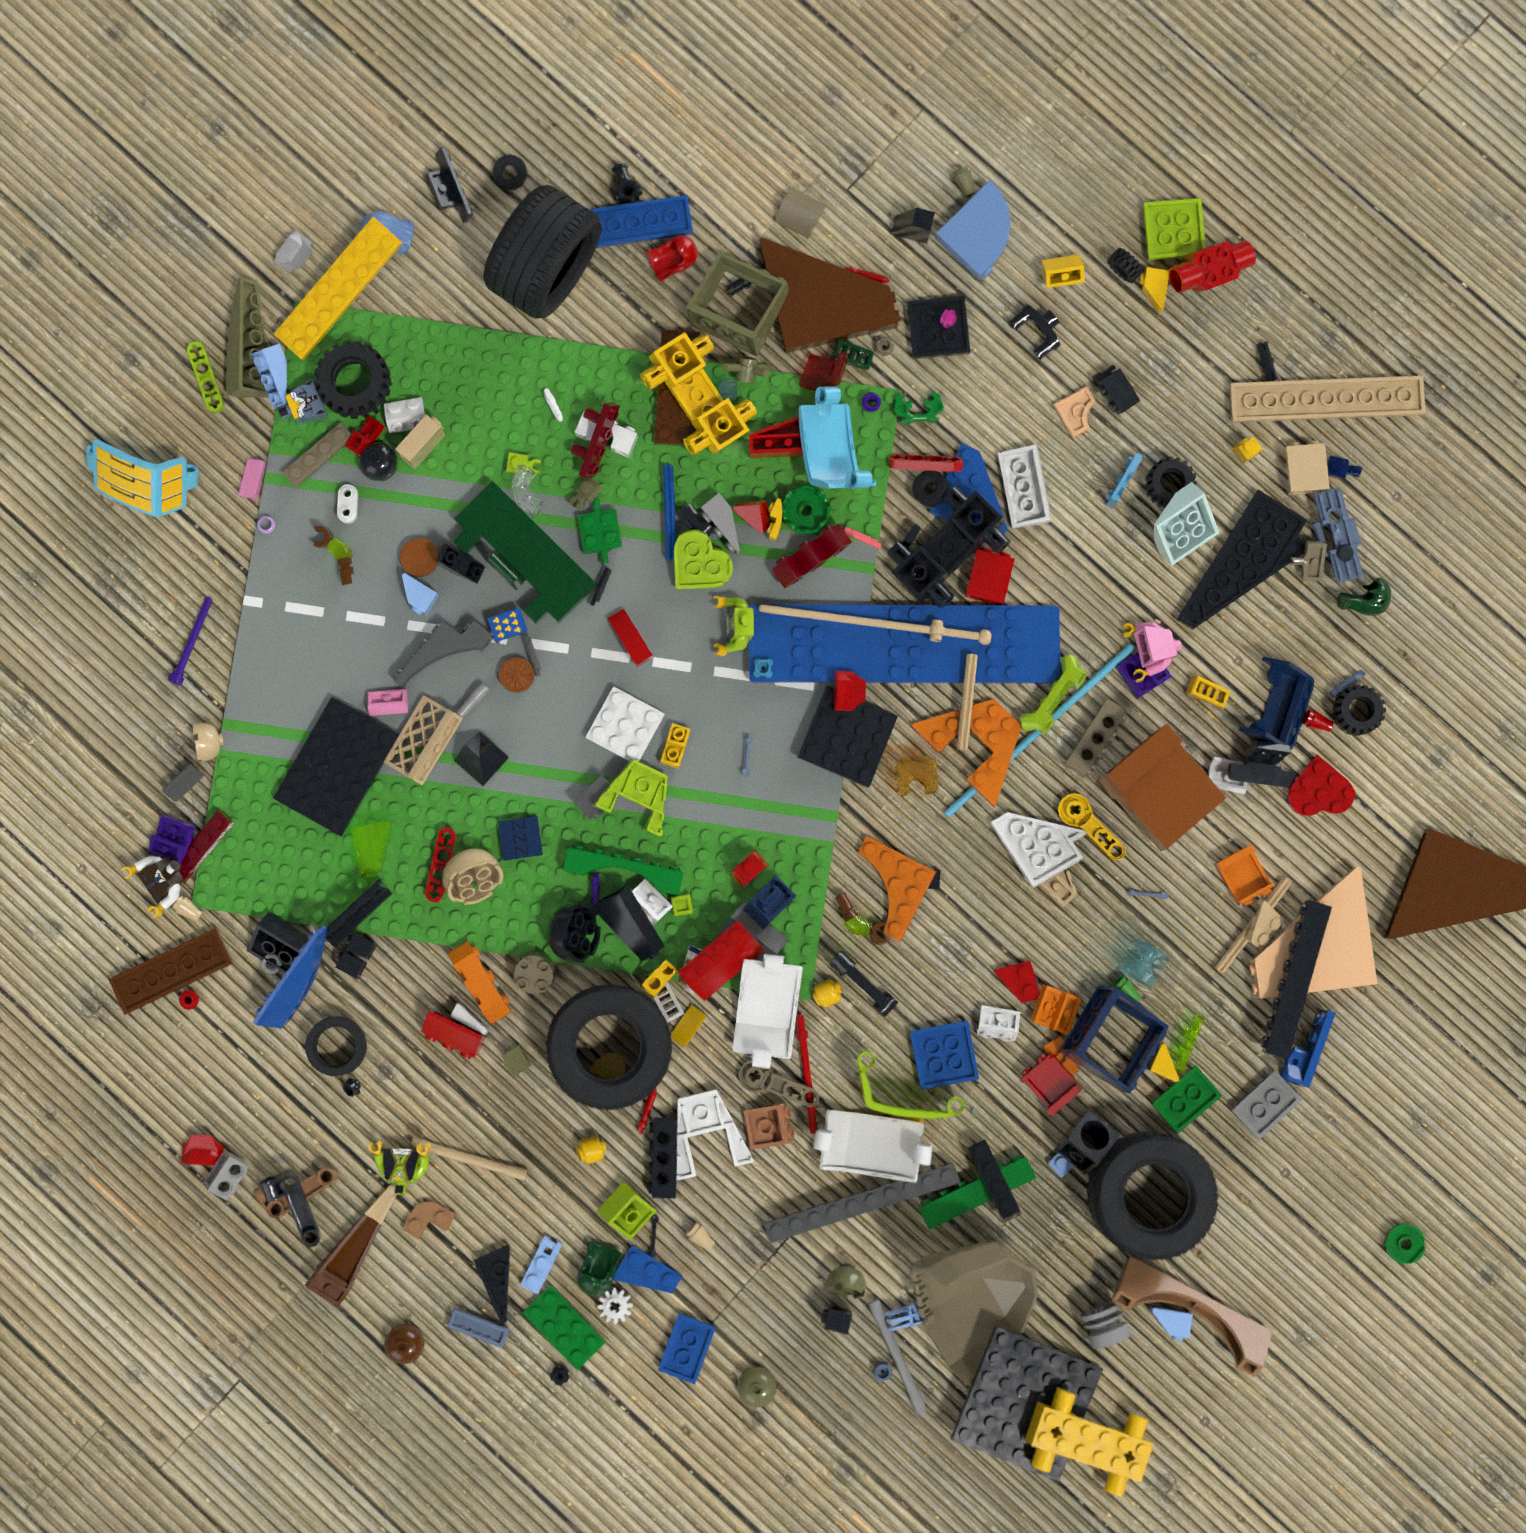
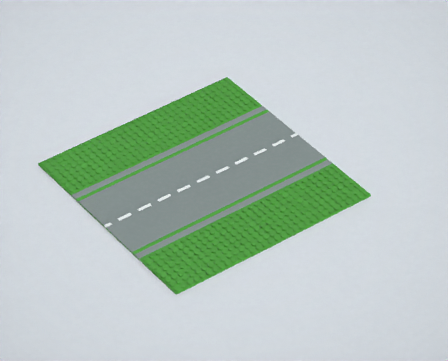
M296 301L294 303L293 310L298 306V304L301 301ZM350 308L344 312L304 360L300 359L287 347L285 355L287 361L286 394L311 379L314 381L316 379L314 374L315 369L319 368L317 363L320 358L324 359L323 353L326 350L329 352L333 350V345L338 344V346H342L344 341H349L350 344H353L354 341H360L362 345L365 343L370 345L372 349H376L380 353L391 373L392 385L389 386L391 392L389 396L385 397V404L422 397L425 415L430 418L434 416L442 423L445 437L414 470L400 458L395 450L412 430L389 433L384 405L380 404L377 407L379 410L376 413L371 411L368 414L371 418L385 425L384 430L374 442L387 444L394 450L398 458L397 470L391 478L381 482L369 480L363 475L359 467V455L344 447L300 486L295 488L282 473L339 423H342L352 434L354 430L357 432L361 430L368 417L363 418L362 415L358 416V419H352L351 416L347 418L341 417L339 413L335 414L323 402L328 418L298 424L293 416L282 419L278 408L289 405L287 399L285 405L276 408L257 523L263 516L273 518L275 529L269 534H264L259 531L256 524L221 728L224 745L220 746V752L216 757L205 821L206 825L217 810H220L234 824L197 868L192 903L197 908L262 918L270 912L283 921L328 927L368 888L380 879L393 894L367 917L354 932L459 947L468 941L472 947L476 946L479 951L523 957V955L530 951H541L550 956L549 958L553 962L650 976L665 960L678 971L683 968L689 946L692 945L701 950L709 946L721 935L718 931L743 902L747 904L776 875L797 895L770 923L789 939L776 956H784L783 964L801 966L803 968L799 999L809 1000L813 986L843 777L797 758L825 687L828 685L834 688V683L750 682L749 642L743 650L727 652L725 656L714 654L719 650V648L713 647L715 643L727 644V606L724 608L713 607V605L718 604V599L713 597L724 596L726 599L728 597L743 598L747 602L748 608L752 604L869 605L878 549L849 535L848 537L852 543L835 557L832 556L825 564L813 572L804 575L803 579L784 589L772 571L777 565L776 561L783 556L789 557L795 554L800 549L798 546L806 540L811 542L817 539L822 532L819 531L811 535L795 533L786 525L782 515L780 533L777 541L773 542L769 540L770 534L767 531L760 534L732 510L740 554L731 553L725 546L727 543L723 537L719 538L715 532L709 536L713 548L728 552L733 563L732 576L723 586L715 588L676 589L674 560L666 559L663 466L673 465L676 540L679 534L689 531L688 527L677 515L688 504H691L701 516V513H703L701 507L720 493L731 509L740 502L766 500L767 509L769 510L771 503L776 502L777 498L781 499L783 505L789 491L803 485L822 489L830 503L831 512L826 526L840 524L843 530L849 527L852 530L878 540L877 543H879L890 470L888 457L892 455L897 416L893 413V400L901 395V392L889 388L769 371L767 377L756 375L755 383H746L736 380L737 371H724L723 364L704 361L706 366L703 369L723 400L729 398L733 406L748 399L756 408L757 415L745 422L750 431L713 455L707 447L696 455H692L685 446L654 444L658 386L649 390L640 378V373L653 366L649 359L652 353ZM360 364L346 366L339 372L336 378L338 391L345 396H355L362 393L369 386L371 380L370 371ZM837 386L841 392V399L838 404L849 405L858 470L870 471L872 479L876 481V486L854 489L813 486L808 481L803 456L750 459L749 434L798 417L799 405H815V391L818 387ZM546 388L549 389L556 400L563 416L562 422L555 418L545 400L544 390ZM868 393H875L881 399V406L876 412H867L862 407V399ZM869 400L868 405L874 406L875 402L873 400ZM604 403H616L620 405L619 415L616 419L617 425L623 428L629 426L635 429L638 439L630 458L611 451L610 447L613 442V436L611 435L605 447L606 452L599 465V472L595 477L591 478L603 487L594 498V500L599 499L600 509L617 510L623 548L607 552L609 564L601 565L600 554L583 553L578 515L588 514L593 511L592 502L586 501L585 508L581 512L577 510L576 505L572 507L569 504L570 499L578 494L575 490L585 479L579 475L584 460L571 454V449L574 444H580L588 449L590 443L575 435V430L583 412L587 408H592L600 413ZM509 452L528 455V461L533 459L541 460V465L535 464L533 466L534 470L540 471V475H534L528 470L526 476L507 473ZM493 481L597 585L605 567L611 569L612 572L599 603L596 602L594 606L590 605L596 591L595 588L560 623L547 613L535 624L523 610L537 596L540 597L541 595L527 581L521 585L516 580L514 584L517 590L505 581L488 564L487 559L493 553L497 555L498 552L483 537L466 555L485 566L478 584L453 574L439 565L428 576H412L401 565V550L410 540L422 538L432 542L437 548L438 553L445 543L465 554L453 542L464 531L455 522L454 518ZM347 484L354 486L359 493L358 516L351 524L341 522L337 516L338 492L343 485ZM351 491L345 492V497L351 495ZM804 506L801 508V513L804 516H809L812 513V509L809 506ZM345 510L343 513L344 516H348L350 514V511ZM768 513L769 523H770V524H771V522H772V523H775V521H773V520L770 519V514H771V513ZM264 520L261 524L263 530H268L271 527L270 520ZM315 526L325 527L332 532L334 542L330 548L313 546L315 542L320 543L324 540V533L316 532ZM351 557L352 564L350 566L354 570V574L351 575L352 583L342 586L339 572L341 566H338L337 560ZM404 573L438 593L439 598L428 615L422 613L420 616L411 610L412 606L408 603L402 578ZM517 608L521 609L528 630L526 633L499 641V644L493 638L483 652L479 650L461 652L438 660L421 670L403 688L394 682L396 679L394 677L399 669H404L407 666V660L413 653L416 654L421 649L419 646L425 638L429 639L433 634L432 630L436 624H441L445 621L462 635L464 633L462 630L466 624L476 621L492 634L488 621L489 617ZM622 609L626 611L654 657L638 667L634 664L607 619ZM530 636L541 670H539L540 676L536 677L534 673L532 685L523 692L514 693L508 691L500 682V668L505 661L515 657L523 658L531 664L523 641L524 637ZM481 682L490 689L481 701L462 719L423 785L384 763L342 837L273 799L331 697L400 734L423 695L455 713ZM613 686L665 714L640 760V763L668 776L666 801H664L662 837H657L644 830L651 813L650 810L619 795L611 813L604 811L596 820L594 818L590 820L573 803L600 775L611 784L629 763L624 758L585 738ZM407 689L408 713L369 715L367 708L368 692ZM427 702L424 706L423 714L431 711L430 703ZM444 711L436 714L437 722L442 720L445 715ZM432 716L424 718L425 726L433 724ZM420 720L413 724V730L421 728ZM672 723L691 729L679 769L660 764ZM434 728L426 731L427 738L433 735ZM422 732L414 735L415 743L423 740ZM479 732L485 735L509 757L484 786L479 784L454 761L464 744ZM750 735L752 737L748 764L750 774L744 776L742 770L745 765V737ZM410 737L404 739L403 747L411 745ZM424 745L416 747L417 755L423 750ZM412 749L404 752L405 760L413 757ZM400 753L393 757L391 763L394 764L401 761ZM538 816L543 855L504 861L498 822ZM451 828L457 835L453 856L468 849H482L496 858L503 871V881L492 890L493 894L490 897L475 904L464 905L463 902L451 901L445 890L444 897L440 902L432 903L427 900L425 892L438 833L441 829ZM450 831L442 835L445 838V843H440L439 847L451 848V845H447L448 839H452ZM573 845L585 847L584 851L592 853V849L604 851L603 855L611 857V854L614 853L623 855L622 859L630 861L631 857L642 859L643 864L649 865L650 861L661 863L662 868L669 869V865L680 867V871L684 872L679 896L690 894L694 914L674 917L673 908H671L653 926L665 946L659 951L660 955L652 960L648 957L641 961L599 915L595 916L597 927L601 928L600 941L595 954L589 956L584 963L568 962L560 959L554 954L548 942L549 921L554 912L565 904L585 903L591 905V878L593 877V872H599V900L627 886L633 891L644 879L671 905V897L677 896L660 892L646 877L625 868H602L584 876L564 872L563 867L568 848H573ZM441 850L438 853V859L446 861L449 855L448 852ZM757 850L770 865L742 890L729 875L745 858ZM438 869L434 872L433 876L436 880H442L443 870ZM432 881L431 885H435V889L430 891V895L435 900V897L440 896V893L437 892V887L442 888V884ZM472 881L474 889H478L475 881ZM594 933L592 935L579 934V937L588 938L591 943ZM742 970L725 983L722 988L740 990ZM677 972L670 979L676 981H683L682 978L677 974Z

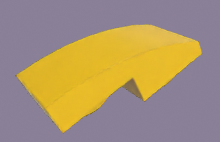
M777 498L776 502L771 503L768 513H771L770 519L775 521V523L771 522L767 531L770 534L769 540L773 542L777 541L782 524V502L779 498Z
M672 723L660 764L679 769L691 731L690 728Z

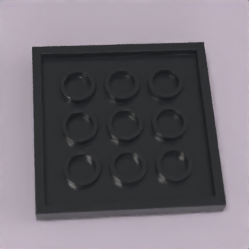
M827 685L797 758L869 788L898 716L865 701L856 706L854 711H834V688Z

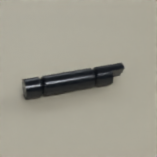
M604 568L591 600V606H594L596 602L599 603L612 572L611 569Z

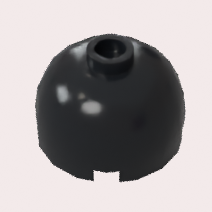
M381 442L370 443L359 455V467L363 475L369 480L385 481L391 478L397 470L398 458L394 450L387 444Z

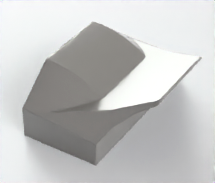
M294 231L278 250L274 263L290 274L294 269L302 268L313 252L311 249L312 241Z

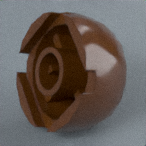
M408 1323L393 1327L385 1338V1352L395 1363L408 1364L414 1362L420 1357L425 1346L421 1330L415 1325Z

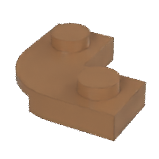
M423 1202L412 1210L402 1230L417 1239H420L429 1222L447 1231L456 1213L437 1202Z

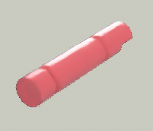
M849 527L845 528L844 531L848 536L850 535L854 539L879 550L881 549L882 544L877 543L878 540L852 530Z

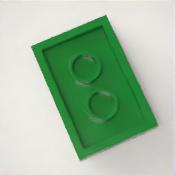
M1197 1065L1191 1068L1179 1079L1180 1081L1175 1082L1151 1103L1176 1134H1179L1222 1097L1221 1093Z

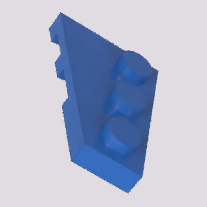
M632 1245L616 1270L613 1280L673 1293L683 1275Z

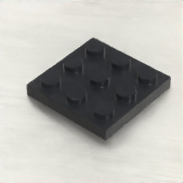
M965 296L907 301L913 359L971 353ZM946 309L949 311L954 310L957 316L956 322L952 327L950 326L946 329L940 324L941 316Z

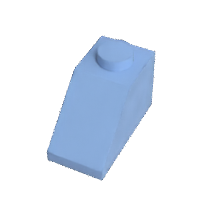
M404 573L402 578L408 603L412 606L411 610L420 616L422 613L428 615L439 598L438 593Z
M1150 1306V1311L1166 1333L1172 1335L1171 1339L1183 1341L1184 1338L1190 1337L1192 1313Z

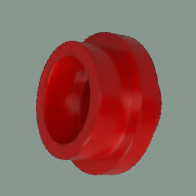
M186 990L181 993L179 1003L182 1008L192 1010L197 1007L199 996L195 991ZM188 996L192 998L190 1004L186 1003V997Z

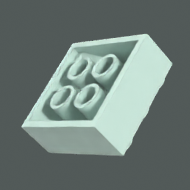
M1192 482L1175 493L1154 524V541L1159 554L1171 565H1174L1219 534L1205 493Z

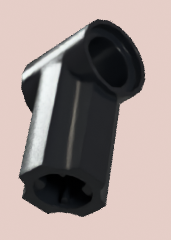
M691 504L686 505L677 513L689 530L705 532L708 537L715 532L710 524L701 518Z

